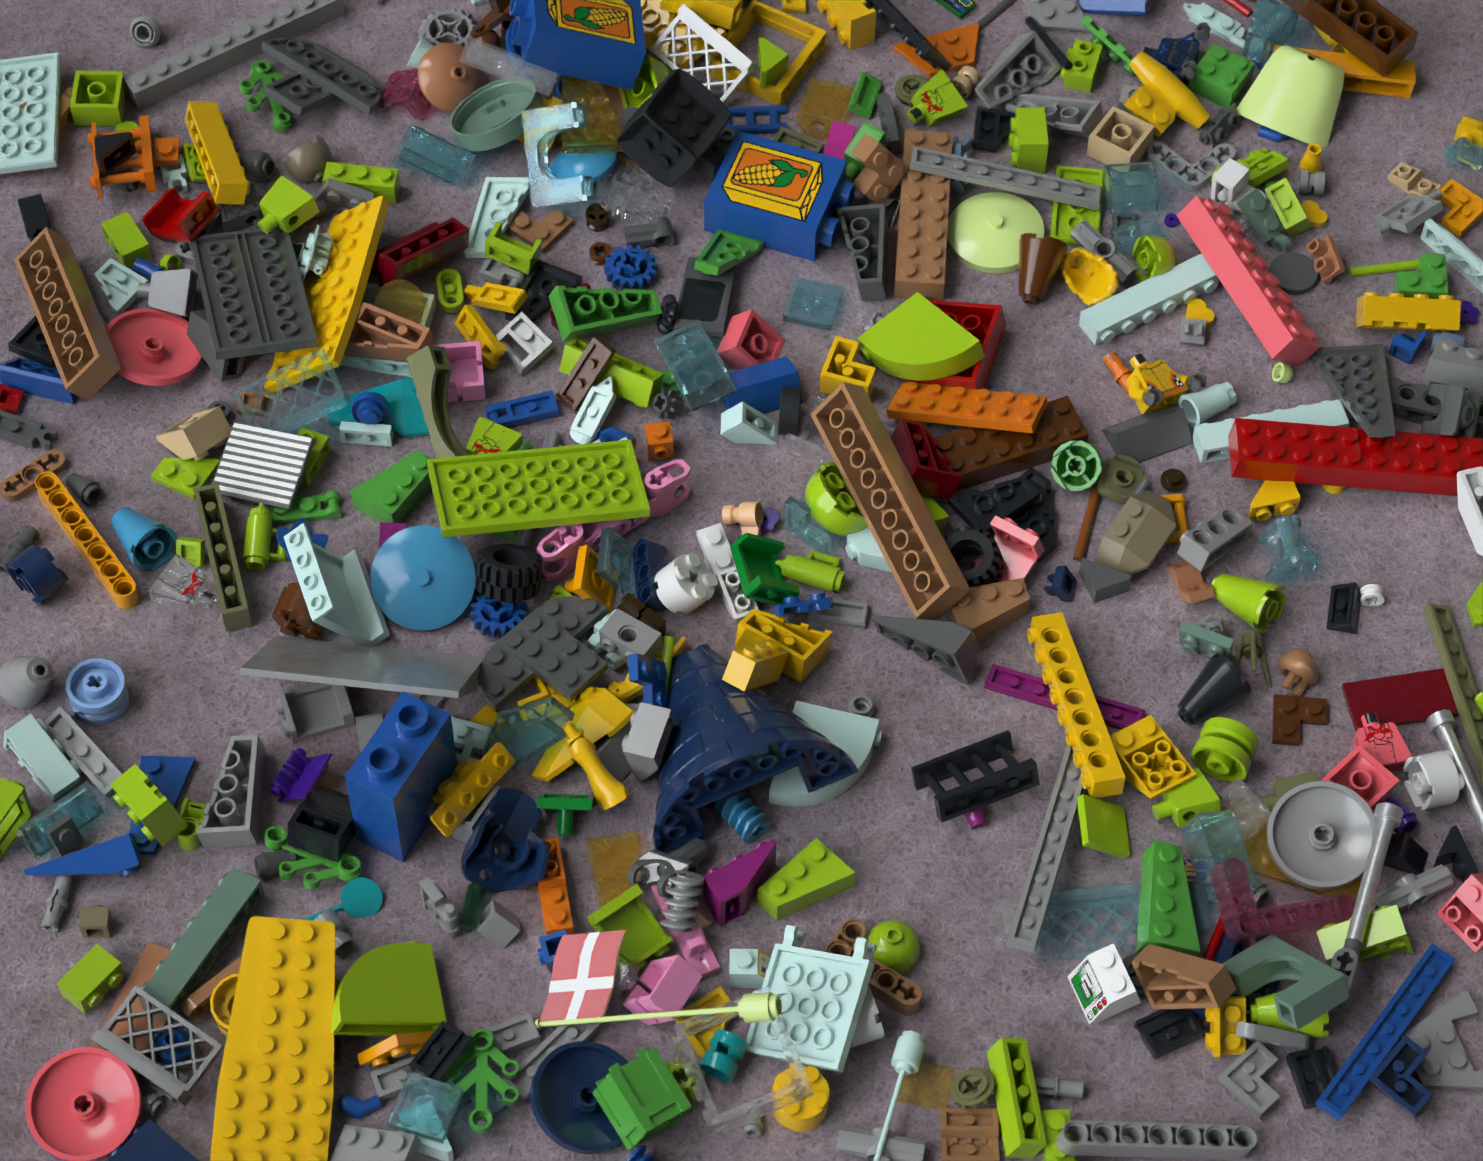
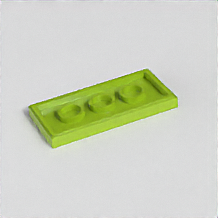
M1056 165L1055 177L1102 187L1098 211L1053 201L1050 237L1061 240L1070 246H1080L1070 237V233L1080 222L1086 220L1100 233L1104 170Z

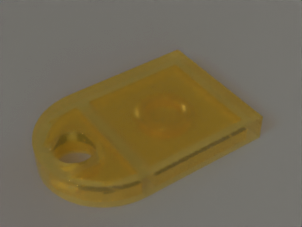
M811 77L797 113V125L800 131L813 139H828L832 121L845 124L849 113L847 107L854 87ZM813 125H821L824 129L815 131L811 127Z

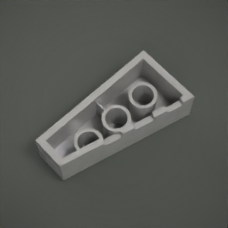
M258 734L231 736L221 763L222 770L218 780L215 779L212 788L214 792L210 802L206 804L202 824L198 826L196 835L203 847L258 846L266 749Z

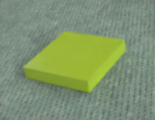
M1084 794L1079 796L1077 804L1082 845L1118 858L1129 857L1130 849L1124 807Z

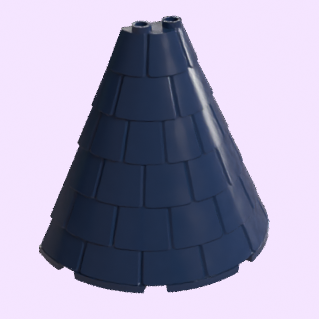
M702 644L695 650L683 655H676L672 658L667 709L672 710L675 723L661 762L656 819L653 830L654 849L668 853L682 847L694 838L702 839L708 836L697 812L698 808L797 766L808 793L859 771L853 759L845 751L809 726L805 720L786 708L779 700L764 691L761 686L744 692L722 680L729 661L712 650L708 644Z

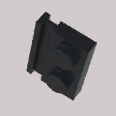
M1160 1009L1134 1023L1135 1029L1139 1031L1141 1039L1154 1060L1203 1037L1205 1032L1191 1009Z
M442 1021L408 1066L413 1072L443 1087L477 1042L473 1036H468L458 1028Z
M1327 1046L1322 1047V1049L1315 1050L1313 1048L1288 1053L1286 1060L1303 1108L1318 1107L1315 1105L1317 1100L1337 1074Z

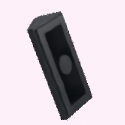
M1356 582L1333 585L1331 587L1326 629L1357 634L1361 595L1360 587Z

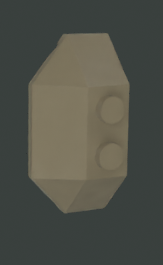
M1149 490L1130 496L1103 535L1095 562L1130 575L1150 568L1177 528L1170 500Z

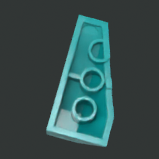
M413 378L396 380L327 402L329 424L340 426L341 421L358 423L354 420L351 412L354 398L364 392H375L385 397L389 403V415L381 424L391 425L392 431L398 432V436L430 435L423 418L420 401L416 395Z

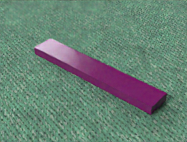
M992 664L984 685L985 689L1058 711L1057 706L1051 703L1050 688L1048 684H1044L1043 679ZM1094 695L1106 726L1122 730L1144 717V709Z

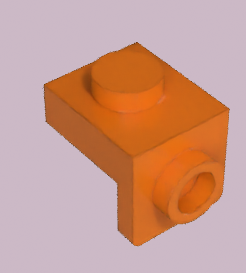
M179 137L155 138V167L179 166L180 154H182Z

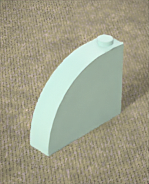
M796 701L793 713L805 720L809 726L824 735L830 742L845 751L853 759L859 772L810 793L807 791L798 766L773 777L769 790V803L782 806L814 805L830 800L845 792L864 773L870 762L874 746H880L883 731L879 730V719Z

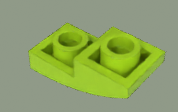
M183 144L181 153L190 179L195 182H207L194 145Z

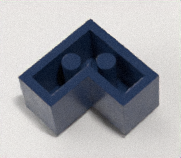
M1404 1035L1369 1078V1083L1415 1119L1433 1097L1432 1092L1412 1077L1425 1061L1428 1053Z

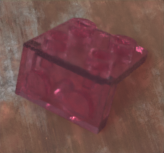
M418 68L391 73L386 85L380 92L381 97L378 108L404 105L416 120H424L432 104L425 98L420 89Z

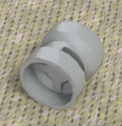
M1300 170L1298 194L1313 192L1315 195L1323 196L1325 172L1317 171L1316 173H1310L1308 170Z

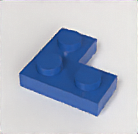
M638 653L628 655L629 681L643 685V703L667 708V669L665 662Z

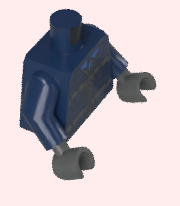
M1202 22L1195 28L1197 33L1192 32L1183 38L1177 39L1163 38L1158 50L1145 47L1143 52L1166 66L1188 87L1190 79L1195 75L1194 72L1198 71L1196 61L1200 47L1199 39L1201 41L1209 40L1211 29L1207 22Z

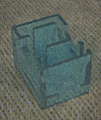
M1153 162L1104 165V200L1110 214L1124 213L1125 209L1131 204H1138L1140 211L1147 212V203H1152V211H1158L1159 176Z

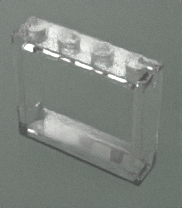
M765 986L749 994L765 993L771 991L769 986ZM743 996L715 1008L738 1006V1002L742 1000ZM739 1013L696 1015L673 1025L677 1035L672 1036V1040L678 1053L684 1051L686 1060L682 1061L687 1077L694 1076L697 1084L692 1086L698 1103L704 1101L707 1110L702 1111L708 1127L714 1125L717 1135L814 1095L782 1017L775 1018L774 1021L770 1022L796 1082L720 1114L717 1112L687 1037L739 1016Z

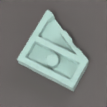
M112 258L95 273L96 281L116 316L122 314L138 298V284L149 283L146 278Z

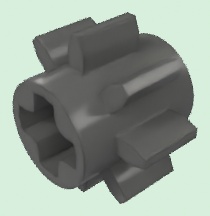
M662 388L661 393L655 395L653 400V409L659 412L658 418L675 420V415L682 413L684 408V400L679 397V391Z

